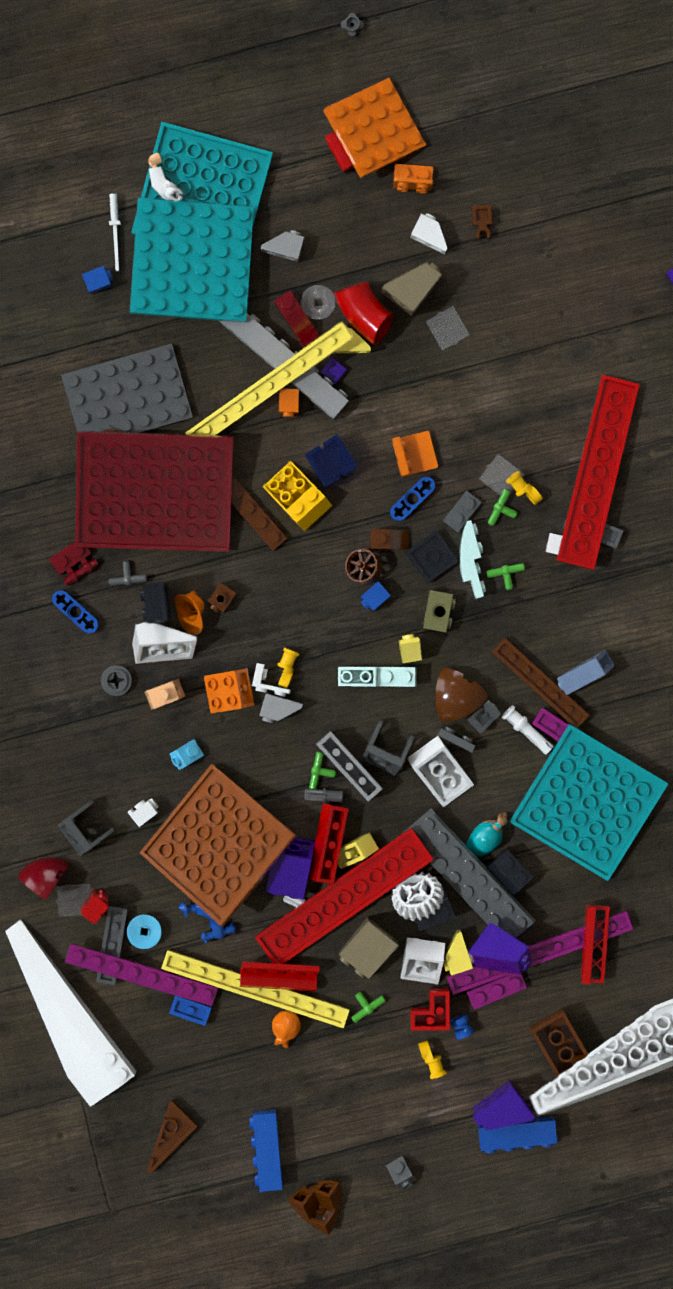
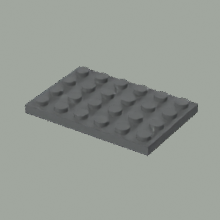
M172 344L61 375L77 431L103 432L107 429H118L124 433H142L193 418Z

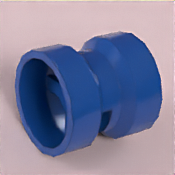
M467 1014L450 1020L451 1026L455 1029L454 1034L457 1040L466 1038L474 1033L473 1028L469 1026Z

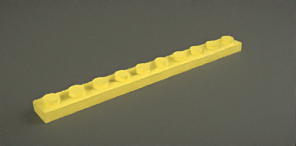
M343 322L339 323L188 430L186 435H217L353 339V336Z
M167 950L161 968L344 1028L349 1013L348 1008L293 990L239 987L240 973L171 950Z

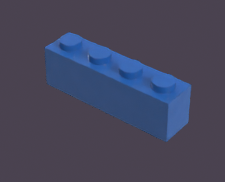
M276 1109L253 1111V1117H249L250 1129H254V1136H251L252 1148H256V1155H253V1166L257 1167L258 1174L254 1175L255 1186H259V1192L282 1190L283 1183Z
M553 1116L535 1118L530 1122L488 1131L484 1127L480 1128L478 1126L480 1149L485 1153H494L498 1149L513 1151L517 1147L532 1149L536 1145L552 1147L553 1144L557 1143L556 1124Z

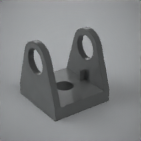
M379 720L360 760L395 776L403 765L414 736L410 735L400 757L394 756L374 745L383 721Z
M93 800L57 825L79 856L86 853L115 831L112 827L91 842V840L87 841L75 826L74 822L76 820L74 817L94 803Z

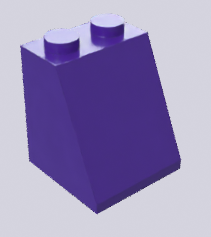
M295 838L270 868L266 892L273 895L288 896L292 899H304L315 841Z
M491 922L468 952L474 967L521 975L524 970L527 971L532 963L529 947Z
M510 1080L473 1106L474 1114L472 1115L475 1122L480 1128L484 1127L486 1131L530 1122L535 1119L532 1110Z

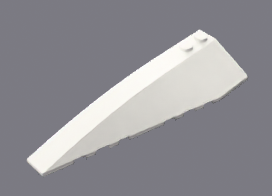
M19 920L5 932L66 1075L91 1107L134 1077L136 1070L23 921Z
M673 999L652 1007L643 1016L641 1015L637 1018L635 1022L628 1027L626 1026L617 1035L611 1037L589 1053L587 1057L574 1064L572 1068L563 1072L554 1081L530 1096L537 1114L541 1115L577 1103L672 1067Z

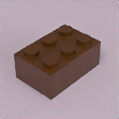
M562 1008L529 1026L531 1033L557 1078L563 1072L572 1068L578 1061L587 1057L586 1049Z

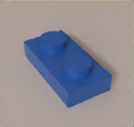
M175 995L169 1014L205 1026L212 1007Z

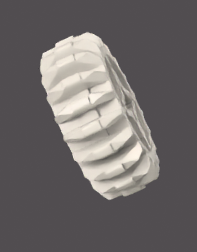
M423 872L420 875L414 873L413 876H409L396 885V889H393L392 902L398 914L406 920L410 918L414 921L418 918L421 921L422 917L428 918L430 913L435 915V909H440L444 893L441 884L430 873L427 875Z

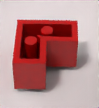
M429 988V1007H410L411 1031L450 1030V992L448 988Z

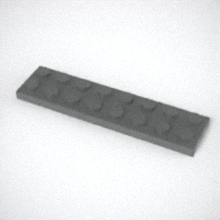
M431 808L405 830L407 831L412 827L434 858L430 862L431 865L487 925L491 922L516 938L535 922V919Z

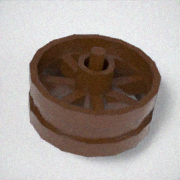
M365 548L357 549L347 557L345 571L351 580L363 585L371 584L380 576L382 562L380 557L374 552ZM362 553H369L368 557L364 561ZM359 555L360 560L355 562V558ZM372 557H374L375 564H368ZM352 564H355L356 569L352 571ZM374 567H375V570H374V572H373V574H372V573L370 572V570H371V568H374ZM360 571L358 580L353 575ZM364 573H367L370 577L363 580Z

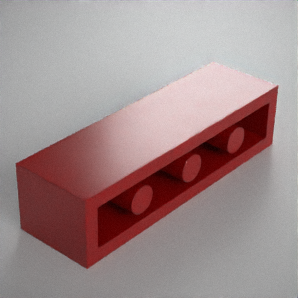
M326 803L322 804L308 879L334 884L348 808Z

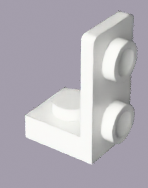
M257 663L252 686L256 687V691L267 693V689L274 690L275 695L286 696V693L290 694V689L262 684L261 680L266 679L268 669H264L265 664Z

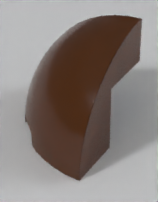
M442 668L437 680L435 694L437 713L441 722L464 718L476 711L487 700L489 695L476 681L469 682L463 678V673Z
M318 1181V1185L300 1188L288 1201L292 1208L307 1223L317 1230L330 1235L340 1212L342 1200L341 1186L336 1181Z

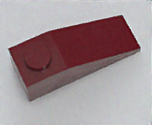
M290 290L274 300L275 306L303 348L320 337Z

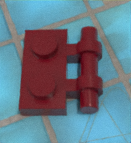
M75 542L49 559L59 575L64 572L68 573L69 576L63 579L67 586L73 582H78L81 576L87 572L91 573L94 571L93 568L99 565L95 558L88 562L86 557L92 554L87 547H75ZM81 561L83 567L74 572L72 567Z

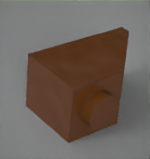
M371 529L370 549L409 550V530Z

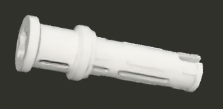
M514 705L502 715L503 719L508 720L514 726V730L522 732L545 755L553 748V745L527 722V717H523L515 710Z

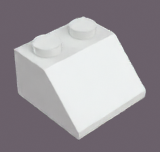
M407 937L400 979L438 984L444 962L445 943Z

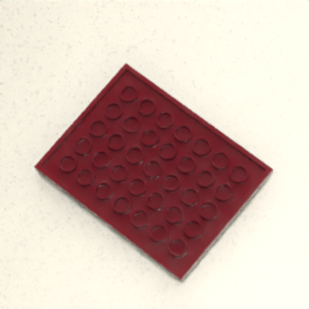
M77 431L75 547L229 552L233 436Z

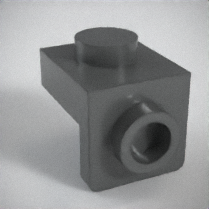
M487 701L467 720L479 733H482L501 713L495 704Z
M403 1156L386 1165L394 1183L399 1189H407L416 1181Z

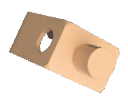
M179 679L145 691L151 710L186 697Z

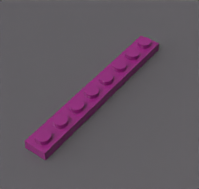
M70 943L65 963L209 1006H212L217 992V987L73 943Z

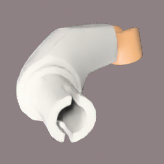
M159 153L151 155L148 163L152 167L149 169L153 189L165 200H181L182 196L179 194H182V191L175 184L165 179L162 167H157L158 164L162 163Z

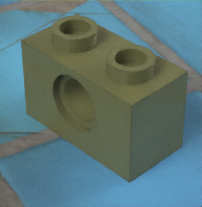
M429 591L423 623L424 629L446 632L447 629L451 628L452 618L449 617L450 610H454L456 599L452 598L453 594ZM437 606L444 608V616L437 617L434 610Z

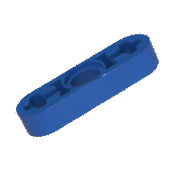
M430 477L421 478L392 506L390 510L392 519L395 521L404 520L433 492L435 488L434 480ZM429 481L431 489H425L422 492L425 496L422 498L420 493L414 489L417 487L420 490L423 486L422 482ZM411 493L416 494L418 497V502L413 505L407 501V496ZM403 500L406 506L411 509L408 511L405 508L402 512V517H395L394 509H400L403 506L400 502Z
M62 590L53 594V604L86 633L97 631L99 627L98 620L71 595ZM64 594L66 596L64 600L67 603H70L71 600L73 604L69 605L65 611L63 608L66 605L64 603H57V595L62 596ZM74 606L79 607L81 610V614L77 618L72 617L70 614V610ZM86 613L88 616L85 619L94 621V629L89 628L87 630L85 628L87 624L84 621H81L80 624L78 620L82 619Z

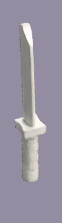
M109 194L111 221H109V225L113 226L115 269L119 271L117 225H121V221H118L117 194Z

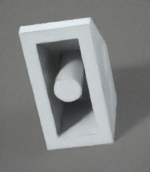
M421 214L410 238L445 255L447 246L439 222L435 221L436 218L430 214Z

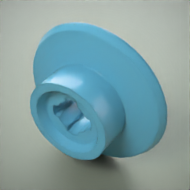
M150 915L136 916L127 927L128 939L137 948L149 949L160 940L161 926ZM142 927L148 929V935L141 934Z

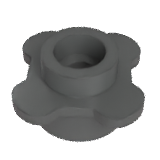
M350 13L341 22V27L348 31L349 36H355L356 32L364 26L363 21H360L355 13Z

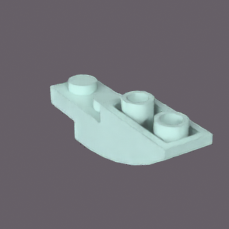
M470 520L466 522L463 529L459 562L462 581L470 580L476 599L484 597L483 593L486 592L484 582L480 581L478 574L481 573L479 564L474 562V559L481 558L480 554L483 553L481 542L476 540L475 535H478L476 524H472Z
M338 667V686L416 687L417 667Z

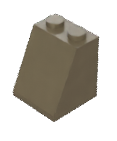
M424 263L386 283L382 287L381 293L412 317L439 282L442 274L439 273L440 269L434 264Z
M366 917L339 951L340 960L347 966L351 964L355 967V972L360 977L364 978L366 976L369 979L398 947V942L369 917Z

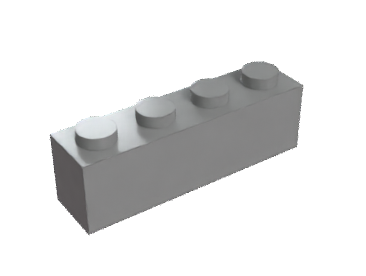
M331 731L316 743L367 801H370L382 790L380 784Z

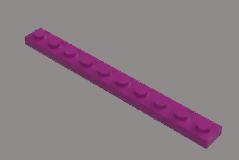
M627 911L609 916L608 938L633 930ZM585 926L528 946L532 959L531 966L583 948ZM599 927L594 930V940L596 942L603 937V931ZM473 966V969L452 976L450 974L446 977L454 995L512 973Z

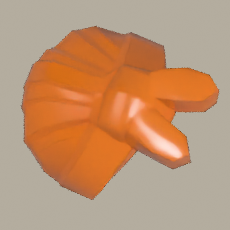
M285 1010L279 1012L274 1017L272 1030L276 1037L275 1045L282 1044L284 1048H288L289 1041L298 1035L301 1022L294 1012Z

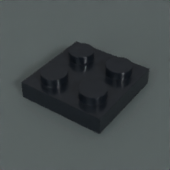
M437 530L405 552L427 584L458 562V559Z

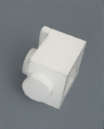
M153 798L147 802L142 800L134 806L136 810L130 809L128 814L140 827L159 812L157 810L159 806Z

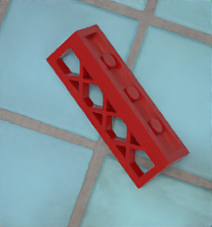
M586 905L581 968L582 984L604 983L609 906ZM596 910H605L604 919L598 923L595 920ZM599 927L603 931V937L596 942L594 940V930ZM598 946L602 951V956L595 961L592 958L593 949ZM595 965L600 969V979L591 978V969Z
M242 962L239 987L316 991L319 966Z

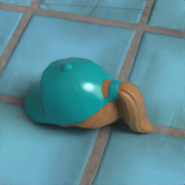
M506 812L499 814L497 820H488L480 823L473 830L466 846L476 857H482L500 845L503 838L502 826L507 824L508 821Z

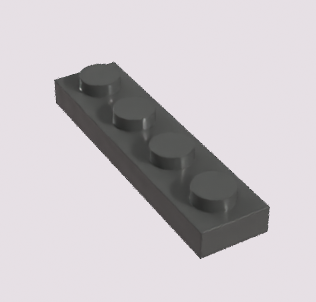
M108 907L101 952L120 957L128 912L127 908ZM98 972L96 982L115 985L116 978Z

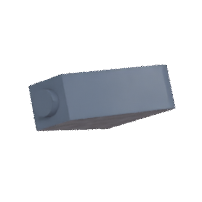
M603 650L558 677V685L568 695L606 675L614 667V664L606 650Z

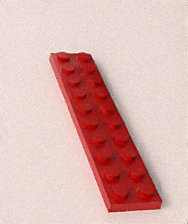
M606 375L601 376L556 561L591 570L595 569L638 393V383Z
M411 827L336 879L334 884H329L255 935V939L273 964H284L433 861L434 858Z

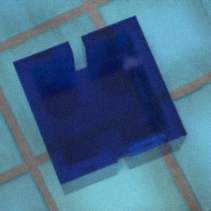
M338 434L323 443L324 449L321 450V447L318 446L305 454V458L325 489L340 480L339 475L345 477L358 468Z

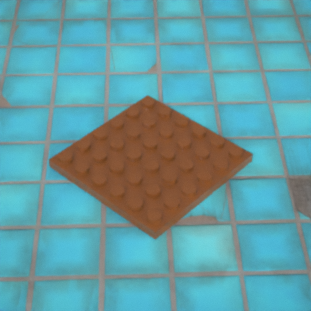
M211 764L140 851V854L220 926H224L296 838V835L220 769Z

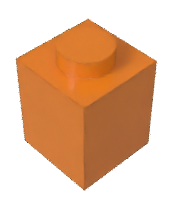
M280 389L279 413L283 414V417H294V414H298L299 389Z

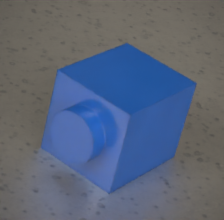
M104 266L82 274L90 295L112 287L111 281H113L110 270L106 271Z
M377 581L361 596L363 599L361 604L367 610L371 608L374 611L391 595Z

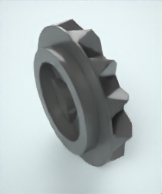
M110 666L101 676L102 688L112 696L123 695L131 687V675L123 666ZM115 672L118 678L124 679L122 682H119L118 689L115 683H108V681L114 679Z

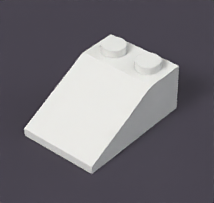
M141 623L135 627L132 643L135 662L137 664L192 659L197 638L156 623Z
M439 736L407 758L412 768L443 807L474 785Z

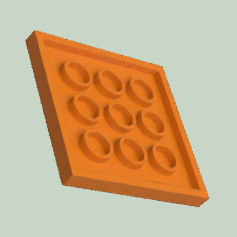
M390 78L334 103L323 110L360 178L426 146Z

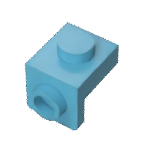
M195 739L171 752L170 756L172 763L180 770L201 758L204 754Z

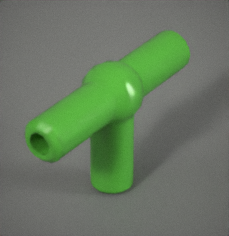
M503 490L498 502L494 505V510L488 524L494 526L500 513L512 518L517 516V511L504 506L510 494L509 490Z
M524 563L511 566L504 565L501 568L488 570L487 577L503 575L506 590L513 589L510 573L524 571L525 566Z
M316 752L314 766L311 769L310 789H317L319 775L335 777V770L321 768L323 752Z
M362 992L357 993L355 997L363 1009L351 1018L354 1023H357L385 1003V998L380 996L369 1004Z

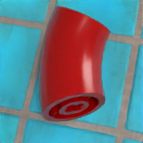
M368 281L334 292L336 301L348 322L373 345H377L388 332L394 315L378 301Z

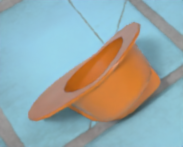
M195 591L185 595H177L173 602L180 625L189 634L198 635L203 629L201 615L205 608L204 602L197 596Z

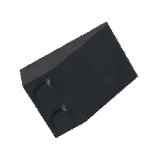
M158 582L143 585V590H140L141 601H145V609H142L143 620H147L149 624L171 621L167 583Z

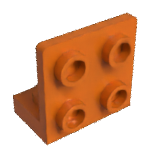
M395 164L393 188H397L399 192H408V189L416 190V193L426 194L427 191L432 189L433 167Z
M429 431L402 438H392L401 477L438 468Z
M248 668L204 676L211 713L254 706Z

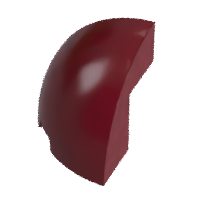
M53 857L37 859L25 866L18 874V878L29 889L46 900L71 863Z

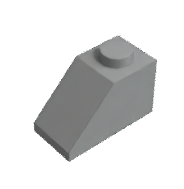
M297 231L284 232L261 246V252L298 262L304 237Z
M266 693L259 716L263 717V721L273 723L274 720L279 721L301 709L303 704Z

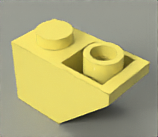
M414 634L402 636V640H398L402 663L422 660L419 637L415 638Z

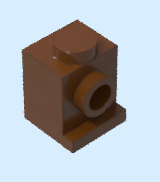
M220 582L208 600L210 603L209 607L217 613L220 610L225 612L237 593ZM219 595L224 596V602H218L217 598Z

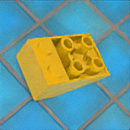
M291 461L263 486L303 531L307 530L332 506L328 499Z

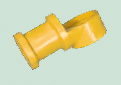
M520 471L515 472L506 480L507 484H511L515 489L517 497L525 493L534 505L543 499L533 486L524 481Z
M284 648L283 657L277 664V666L284 668L278 685L287 689L293 676V664L296 657H299L300 654Z
M428 1041L418 1043L422 1058L429 1066L431 1072L430 1079L446 1075L447 1072L443 1069L440 1060L442 1058L441 1055L432 1056Z

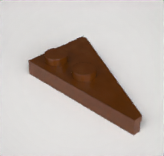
M172 1099L169 1102L147 1169L149 1174L198 1126Z

